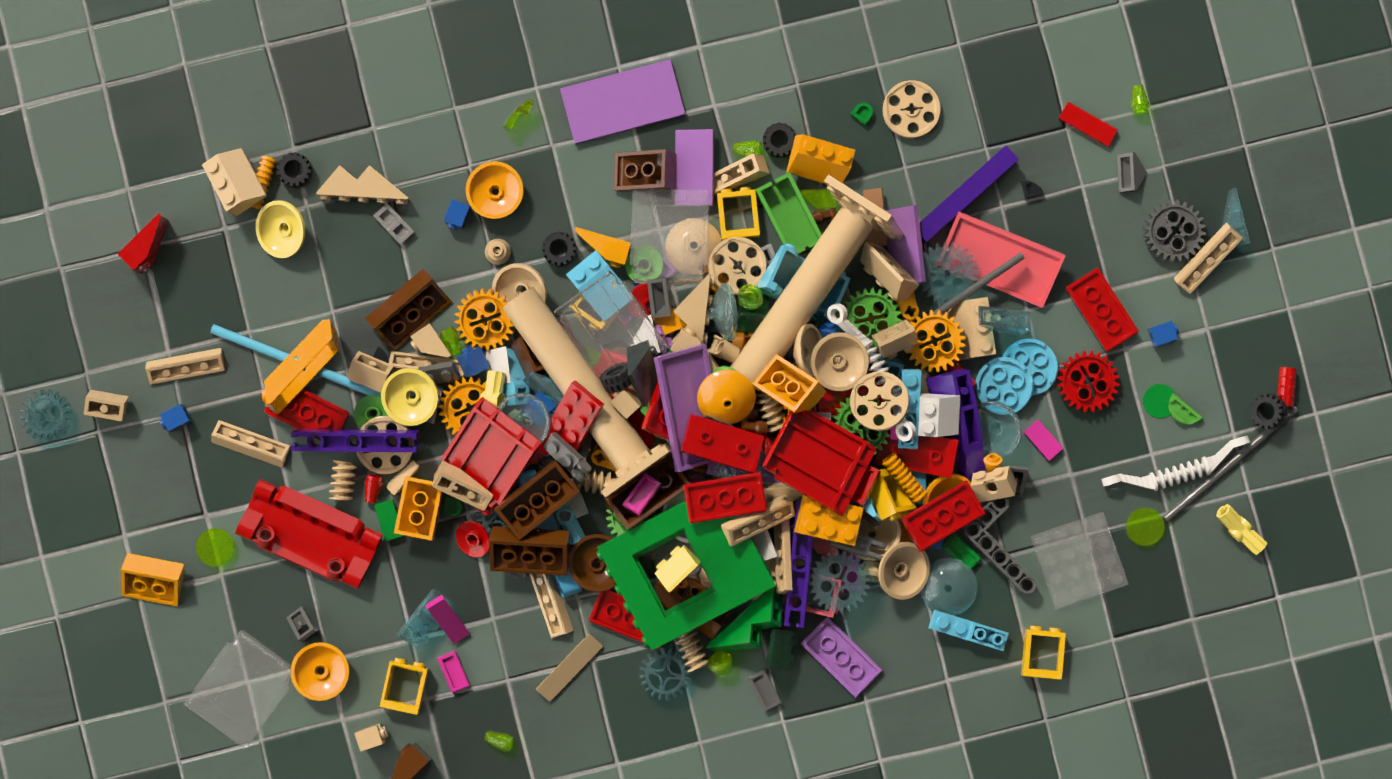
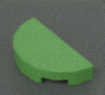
M1172 393L1168 408L1170 415L1175 421L1190 425L1199 422L1203 418L1177 395Z

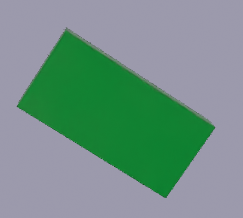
M393 499L375 504L374 507L385 542L404 536L394 533L398 514Z
M955 532L949 535L942 543L941 547L967 572L981 559Z

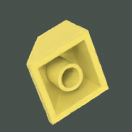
M685 545L681 548L677 546L670 552L672 557L668 561L663 559L656 566L658 570L655 572V575L669 593L700 563V560Z

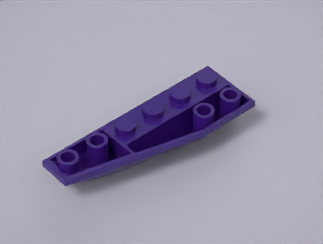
M958 369L926 378L929 394L960 395L959 434L944 437L959 440L955 461L962 476L971 482L973 473L985 471L983 461L984 447L970 370Z

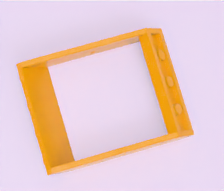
M330 319L322 320L264 381L265 390H262V399L265 405L275 414H280L339 351L338 333Z

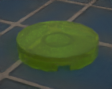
M1147 507L1138 508L1131 512L1125 524L1126 533L1130 540L1142 546L1156 543L1162 537L1165 529L1164 520L1160 514L1154 509Z
M218 528L204 531L196 542L198 558L209 566L226 564L232 558L235 549L233 537L227 531Z

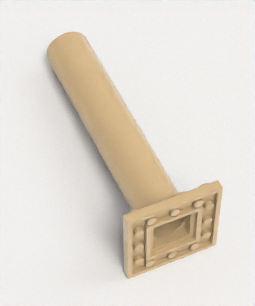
M829 174L824 182L827 184V189L831 192L830 194L838 202L837 204L841 206L840 210L731 365V368L744 374L752 383L776 354L782 358L785 357L794 344L800 328L808 324L872 230L877 232L880 228L892 240L896 238L900 241L904 235L891 214ZM754 386V389H755V390H757L758 392L761 391V390H759L758 388H756V387Z
M534 287L524 291L504 306L503 311L563 395H565L571 382L576 380L604 403L589 432L617 470L615 473L618 477L612 478L603 485L605 488L601 492L605 497H609L666 456L672 455L671 446L668 443L659 444L654 449H648L628 419L610 403L613 398L605 391L597 375Z

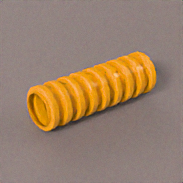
M264 155L261 156L262 162H259L260 167L257 168L258 173L256 175L265 192H268L267 186H270L269 181L272 180L271 175L274 174L272 171L273 169L275 170L276 167L274 165L278 161ZM260 200L251 207L262 209L261 204L264 203V200Z
M896 453L888 455L882 464L887 466L886 469L890 471L891 475H894L893 478L897 480L898 484H901V488L905 489V493H909L908 496L912 498L913 502L922 500L927 491L923 489L922 485H919L918 480L915 481V476H912L911 471L904 467L905 464L901 462L900 458H897Z

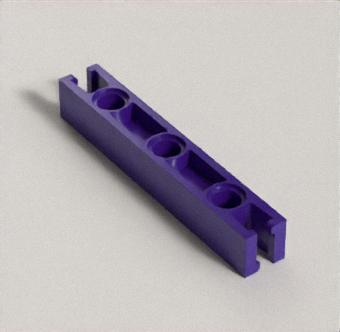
M1007 145L919 222L921 240L924 243H927L957 216L958 211L961 212L1019 160Z
M294 429L291 432V437H307V444L292 443L291 451L417 452L419 450V442H415V445L403 444V437H413V440H417L419 430ZM313 436H318L321 439V444H315ZM352 436L359 439V445H354L351 442ZM395 437L398 440V445H392L389 438Z
M796 499L791 545L792 591L786 593L783 625H791V622L788 620L790 611L793 610L800 611L799 623H796V627L804 628L813 536L794 532L801 500ZM803 558L805 566L800 569L796 568V559ZM793 597L801 599V604L798 607L791 605Z

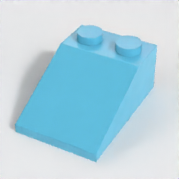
M596 250L566 274L604 322L608 321L635 299Z

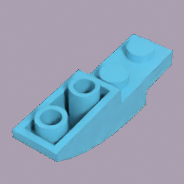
M902 369V382L908 390L910 400L905 418L906 421H910L915 425L916 435L908 441L899 439L898 448L918 449L922 370ZM904 426L903 432L905 435L908 436L909 431L907 427Z
M937 610L933 611L928 627L929 629L1004 651L1009 634L1008 632Z

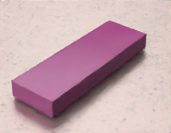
M442 595L426 604L428 611L453 644L470 634Z

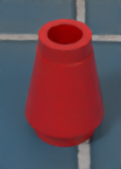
M367 474V478H365V502L376 503L383 485L382 476Z

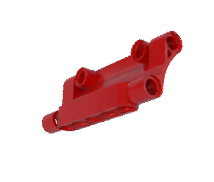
M262 479L258 481L249 506L235 531L236 535L256 543L260 549L331 581H340L356 589H359L383 537V534L368 527L366 528L361 520L289 487L280 486L278 488ZM262 536H267V537H269L270 539H268V540H263L261 537H262ZM331 568H338L340 571L334 572Z

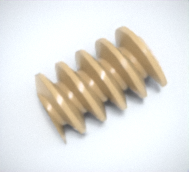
M762 391L756 393V397L761 398L756 404L763 405L758 410L765 411L761 419H767V426L770 427L767 429V432L781 429L784 424L783 418L786 416L785 412H780L783 410V405H780L779 402Z
M333 460L334 463L338 464V466L332 467V470L337 472V474L331 475V478L336 481L330 483L335 489L329 490V493L334 495V497L328 499L352 500L353 497L348 495V493L354 492V489L350 488L349 485H353L355 482L350 480V478L355 477L356 474L352 473L351 470L357 469V467L351 462Z
M593 469L591 474H585L586 479L577 485V488L581 490L584 486L585 492L592 488L593 494L599 489L600 495H603L601 492L605 488L603 485L611 480V472H608L607 476L604 477L602 470L597 475L596 469Z
M695 630L677 637L680 639L676 642V645H682L679 652H685L681 658L688 659L684 666L691 667L687 673L704 667L709 662L708 659H702L706 653L699 652L703 645H696L700 638H694L698 633Z

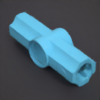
M568 502L555 511L563 530L570 532L571 545L586 537ZM562 511H569L571 517L568 520L561 519L560 513Z

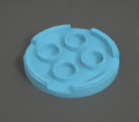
M1036 339L1019 340L1010 345L1002 356L1015 358L1029 369L1034 384L1032 396L1045 392L1057 377V358L1053 351L1042 341Z
M998 357L987 362L980 369L976 378L977 384H975L977 396L982 405L991 412L1003 415L1021 410L1029 402L1034 387L1029 369L1021 361L1011 357Z

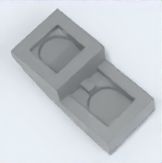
M388 203L373 215L400 245L414 232Z

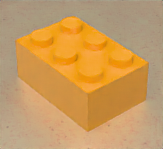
M802 495L794 532L855 546L863 508L848 504L843 516H840Z

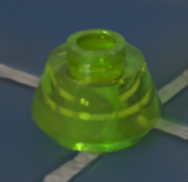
M753 284L744 285L738 292L739 303L748 310L759 308L763 302L762 290Z
M725 651L716 652L709 658L707 667L718 676H726L732 670V656Z

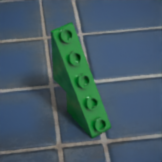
M776 587L765 591L743 613L739 614L730 625L725 627L716 638L711 640L707 648L716 653L760 648L761 630L781 627L783 594H777Z

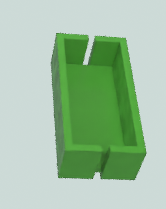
M789 172L775 179L774 187L769 182L755 189V192L781 244L795 246L797 248L796 251L799 253L798 255L806 251V247L808 250L812 249L822 234Z

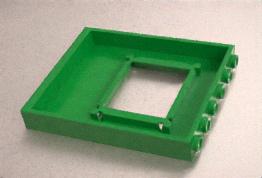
M685 500L597 547L598 551L596 553L601 562L605 561L608 567L605 570L610 579L614 578L617 584L615 589L619 596L622 595L626 601L624 606L628 613L633 614L635 618L633 623L638 631L641 630L644 637H642V640L647 648L650 647L651 650H654L776 586V582L752 537L732 547L729 545L721 525L738 516L689 523ZM685 533L712 587L665 611L638 557Z

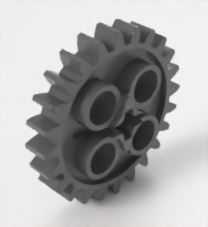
M1169 200L1167 206L1162 202L1160 203L1161 209L1155 206L1153 208L1155 213H1148L1151 219H1145V222L1149 224V226L1143 227V230L1148 231L1143 237L1149 238V241L1145 244H1152L1149 251L1156 250V257L1162 254L1163 261L1169 257L1170 262H1173L1176 257L1177 261L1180 262L1182 256L1187 260L1189 259L1188 253L1194 256V249H1201L1198 243H1204V240L1200 238V236L1206 235L1205 232L1201 231L1206 225L1200 224V221L1204 218H1197L1199 210L1193 213L1194 206L1192 205L1187 208V202L1180 205L1179 200H1176L1173 205L1172 201ZM1169 213L1176 215L1175 223L1168 220ZM1184 217L1185 220L1178 227L1176 231L1177 233L1173 235L1169 240L1168 244L1165 245L1164 242L1172 233V229L1176 227L1180 222L1181 218ZM1185 224L1192 227L1191 234L1184 231L1183 227ZM1161 228L1165 231L1164 238H1160L1157 235V229ZM1174 239L1180 241V249L1173 247L1172 242Z

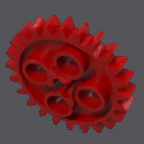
M1084 350L1081 353V357L1076 352L1074 353L1075 359L1069 356V364L1063 362L1062 365L1065 369L1058 370L1062 376L1057 377V379L1062 381V383L1058 384L1057 387L1063 389L1059 392V395L1065 394L1066 396L1063 401L1070 400L1069 407L1075 404L1076 411L1082 407L1085 413L1089 407L1090 411L1094 412L1095 406L1098 410H1102L1101 404L1108 406L1107 399L1113 401L1114 398L1111 394L1118 393L1114 387L1120 386L1119 383L1115 382V379H1118L1119 376L1113 374L1117 368L1111 369L1110 366L1113 364V361L1107 363V356L1101 359L1100 352L1094 356L1093 350L1088 355ZM1090 364L1097 366L1096 374L1089 372L1088 367ZM1080 366H1083V367H1084V371H1085L1086 377H1087L1088 379H1090V378L1092 379V382L1090 383V386H1091L1092 390L1095 392L1096 397H1093V396H1092V392H1091L1090 386H1089L1088 384H1086V385L1084 384V381L1086 380V377H1085L1084 373L1082 372ZM1073 371H1076L1080 374V379L1078 382H1075L1071 379V373ZM1098 381H1102L1105 384L1103 392L1098 391L1096 388ZM1080 389L1087 391L1088 396L1086 399L1079 397Z

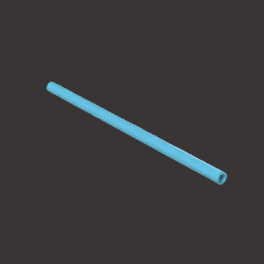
M215 324L210 331L214 335L282 362L289 355L286 352ZM324 367L317 373L320 377L363 394L381 397L380 392L347 379L346 376Z

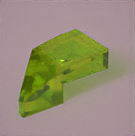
M828 189L800 190L801 195L817 209L838 208L837 201Z

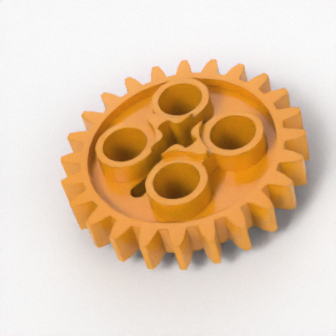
M482 288L480 294L477 290H474L473 295L467 294L468 300L461 299L464 305L457 306L461 312L455 313L459 319L454 321V323L460 324L456 331L462 330L463 333L460 335V338L466 336V344L471 341L473 348L478 344L481 349L485 346L486 350L489 351L491 345L496 349L498 348V343L502 346L505 344L503 339H511L508 333L513 334L515 331L511 329L514 325L503 311L504 306L510 302L504 301L506 295L500 298V291L493 294V290L489 289L486 293L485 288ZM489 302L495 305L494 312L488 310L487 304ZM471 309L477 311V318L470 316ZM501 313V316L487 322L485 321L474 326L470 325L471 322ZM495 320L501 322V330H497L494 327ZM477 327L483 328V336L477 334Z
M930 310V316L923 312L922 319L916 316V323L910 321L916 331L918 343L914 344L915 347L906 351V353H912L909 360L916 359L915 366L922 364V370H925L927 366H929V372H932L934 367L937 372H940L941 367L948 370L947 364L954 367L953 360L960 361L957 355L964 354L960 349L961 347H966L965 344L961 343L962 340L967 339L965 336H961V333L965 330L958 329L961 324L960 322L953 323L956 317L953 316L948 319V312L942 316L941 310H938L936 315L933 310ZM942 323L945 325V331L942 334H938L936 326ZM920 331L927 332L926 340L920 341L918 339ZM951 334V337L938 341L937 346L930 344L922 349L919 348L920 345L933 341L932 337L938 339ZM947 341L952 343V349L949 352L943 350V344ZM929 348H932L935 353L931 359L925 357V351Z
M462 377V383L459 384L457 380H454L456 386L448 385L449 392L443 390L446 397H440L444 404L438 405L439 408L443 409L439 415L445 416L441 422H448L446 429L452 427V434H455L461 428V417L468 416L470 412L465 411L456 417L454 414L465 409L467 403L473 405L480 400V396L486 388V381L481 385L480 378L473 382V378L470 377L469 382H466L465 378ZM471 390L479 392V397L476 400L469 399L468 394ZM458 398L462 401L460 408H452L451 402L453 399Z

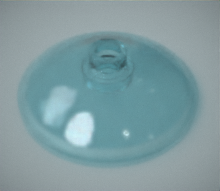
M722 283L713 297L712 308H709L710 319H713L714 325L721 336L727 341H732L737 332L736 302L730 284Z
M516 393L508 396L501 402L498 409L542 441V443L545 441L550 430V414L545 404L538 397L529 393ZM526 418H529V424L525 422Z
M998 401L981 403L977 407L981 424L984 456L995 453L1005 457L1012 453L1020 443L1022 427L1019 417L1012 408ZM996 424L1001 426L1000 430L997 429Z
M943 558L930 564L929 577L920 594L926 606L932 611L937 610L946 614L957 615L967 610L974 602L977 594V580L972 569L964 562L954 558ZM946 585L952 587L950 592L945 591L944 587Z

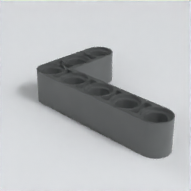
M1007 497L1002 498L1005 504L1001 509L995 506V500H990L982 507L984 511H988L991 514L990 521L984 522L980 517L964 526L963 533L1020 592L1030 594L1036 589V581L986 531L1007 510L1009 499ZM970 525L977 527V533L974 536L968 533ZM985 538L991 542V546L988 549H984L981 546V542ZM998 552L1004 555V561L1001 563L995 561V555ZM1011 566H1015L1018 569V574L1015 577H1011L1008 573ZM1024 580L1031 582V588L1027 591L1022 588Z

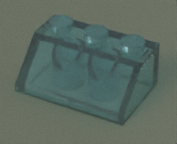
M433 588L396 635L415 648L423 647L430 639L427 637L431 631L435 632L440 626L428 611L426 604L440 595L445 598L450 606L454 602L437 588Z

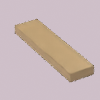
M789 519L774 526V548L777 557H775L777 594H785L792 591Z

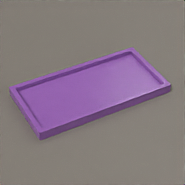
M670 59L560 88L575 144L685 115Z
M699 344L654 357L675 472L685 471L712 462L680 452L689 415L694 414L704 417L698 407L697 392L702 381L712 374L706 344Z

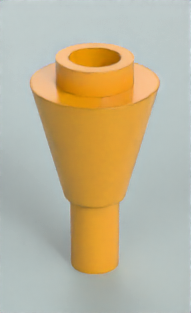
M991 453L984 457L983 461L987 473L1001 467L1003 461L1001 456Z

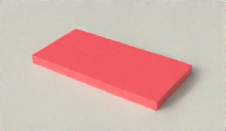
M958 211L936 265L972 280L979 281L1021 252L1025 259L989 282L987 286L1043 308L1064 261L1065 254Z

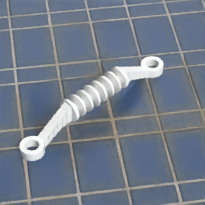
M838 303L830 306L827 311L828 319L840 326L845 333L858 338L865 346L869 357V364L872 365L868 371L887 372L889 367L882 368L885 360L878 362L882 355H874L878 348H870L874 343L873 340L866 338L860 330L847 320L848 313L845 306ZM835 309L840 312V318L835 316ZM879 377L880 379L876 382V385H885V378ZM893 388L892 395L895 397L900 396L901 388ZM900 406L892 408L894 416L901 414L902 408ZM904 418L896 426L897 437L902 441L913 439L916 435L915 425ZM904 426L907 427L909 431L908 436L905 435L903 432Z
M1248 435L1231 440L1214 456L1202 457L1201 464L1197 459H1194V466H1192L1190 461L1187 462V468L1181 463L1179 464V470L1175 466H1172V472L1165 468L1164 475L1158 470L1157 477L1151 472L1149 475L1141 478L1126 474H1117L1101 479L1103 487L1124 482L1158 491V484L1165 489L1166 482L1170 486H1173V480L1180 484L1181 477L1187 482L1188 475L1192 480H1195V473L1201 478L1202 471L1208 476L1233 448L1248 444L1250 440Z

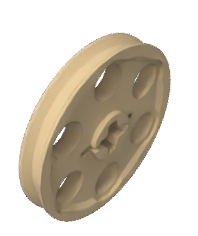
M908 80L898 83L888 92L883 103V117L887 126L895 134L905 138L924 136L934 128L940 116L938 96L931 87L920 81ZM908 85L913 86L915 94L907 95L904 91L905 87ZM930 94L932 102L929 104L924 103L922 96ZM892 96L898 97L900 100L899 105H890L889 98ZM910 104L913 105V108L917 109L913 114L906 110ZM927 112L932 113L934 116V120L930 123L923 119L924 114ZM893 115H898L901 118L899 125L891 123L890 118ZM910 123L917 124L918 132L910 133L908 125Z
M731 237L721 241L713 249L709 258L708 270L711 276H715L714 284L720 290L732 295H742L753 291L757 287L766 271V259L763 251L755 242L744 237ZM731 242L736 243L738 251L730 252L728 244ZM749 248L755 249L756 257H747L746 250ZM716 255L723 256L724 263L722 265L714 263ZM733 262H741L742 265L740 267L742 270H739L738 268L734 270ZM752 267L760 268L761 274L758 277L751 275L750 269ZM720 274H726L729 277V281L726 284L718 281ZM740 279L745 280L747 283V287L743 290L739 289L736 285V282Z
M872 372L863 376L855 384L851 392L850 406L853 415L863 426L872 430L884 431L897 426L905 418L909 409L910 400L907 388L898 377L888 372ZM878 377H884L886 382L884 386L877 387L875 380ZM862 386H866L869 389L868 394L864 397L858 394V390ZM896 386L902 388V394L898 397L892 395V389ZM879 396H881L883 400H886L885 402L881 403V406H878V404L874 402L875 400H878ZM862 405L868 407V413L864 416L858 415L857 412L858 408ZM894 406H900L902 412L898 416H893L891 409ZM878 415L884 416L885 419L884 423L880 426L874 423V418Z
M379 416L366 422L360 430H368L369 425H376L378 430H387L388 423L396 424L397 430H409L406 425L395 422L389 416ZM356 437L355 445H359L360 441ZM395 437L389 438L392 445H398V440ZM403 437L408 440L409 445H414L413 437ZM413 452L356 453L361 463L369 470L379 474H390L402 469L410 460ZM394 455L399 456L401 464L394 465L391 462V457ZM375 457L380 458L382 466L375 467L372 464V459Z

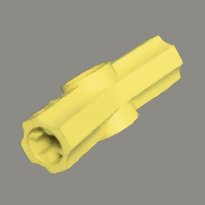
M490 370L487 374L485 391L482 392L480 398L484 397L502 411L505 405V396L503 394L505 373Z
M1227 504L1218 509L1216 517L1228 528L1229 534L1237 541L1242 542L1252 553L1257 555L1266 547L1268 543L1230 505Z

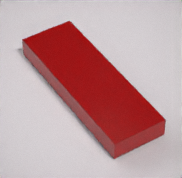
M1067 102L1058 118L1107 147L1118 130L1070 102Z

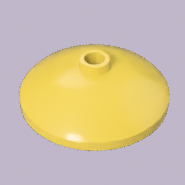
M281 200L269 202L262 207L256 219V235L260 245L267 253L277 258L290 257L300 250L305 239V224L296 207Z
M405 368L394 372L387 378L382 388L381 400L384 410L391 419L402 425L415 426L424 423L434 414L438 406L439 395L437 387L429 375L418 369ZM411 392H414L416 394L415 398L411 397Z

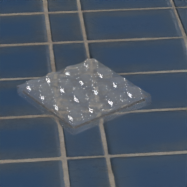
M1099 512L1030 536L1055 609L1128 585L1104 512Z

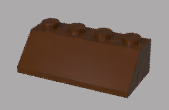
M422 269L365 319L395 352L411 338V335L423 328L452 301L431 276Z
M668 455L605 499L606 506L617 521L627 530H630L684 492L683 485L690 484V482L682 472H675L674 462ZM646 473L659 481L661 486L640 516L623 506V503Z
M554 459L494 507V509L518 540H520L578 494L580 490Z
M492 526L489 539L490 571L567 576L570 532L564 530L532 529L518 540L509 527Z
M692 572L670 593L660 580L654 586L659 600L667 609L707 589L702 586L700 578ZM732 609L696 627V629L713 639Z

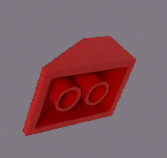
M159 213L118 253L120 258L133 271L140 274L148 272L153 267L152 263L155 261L169 221Z

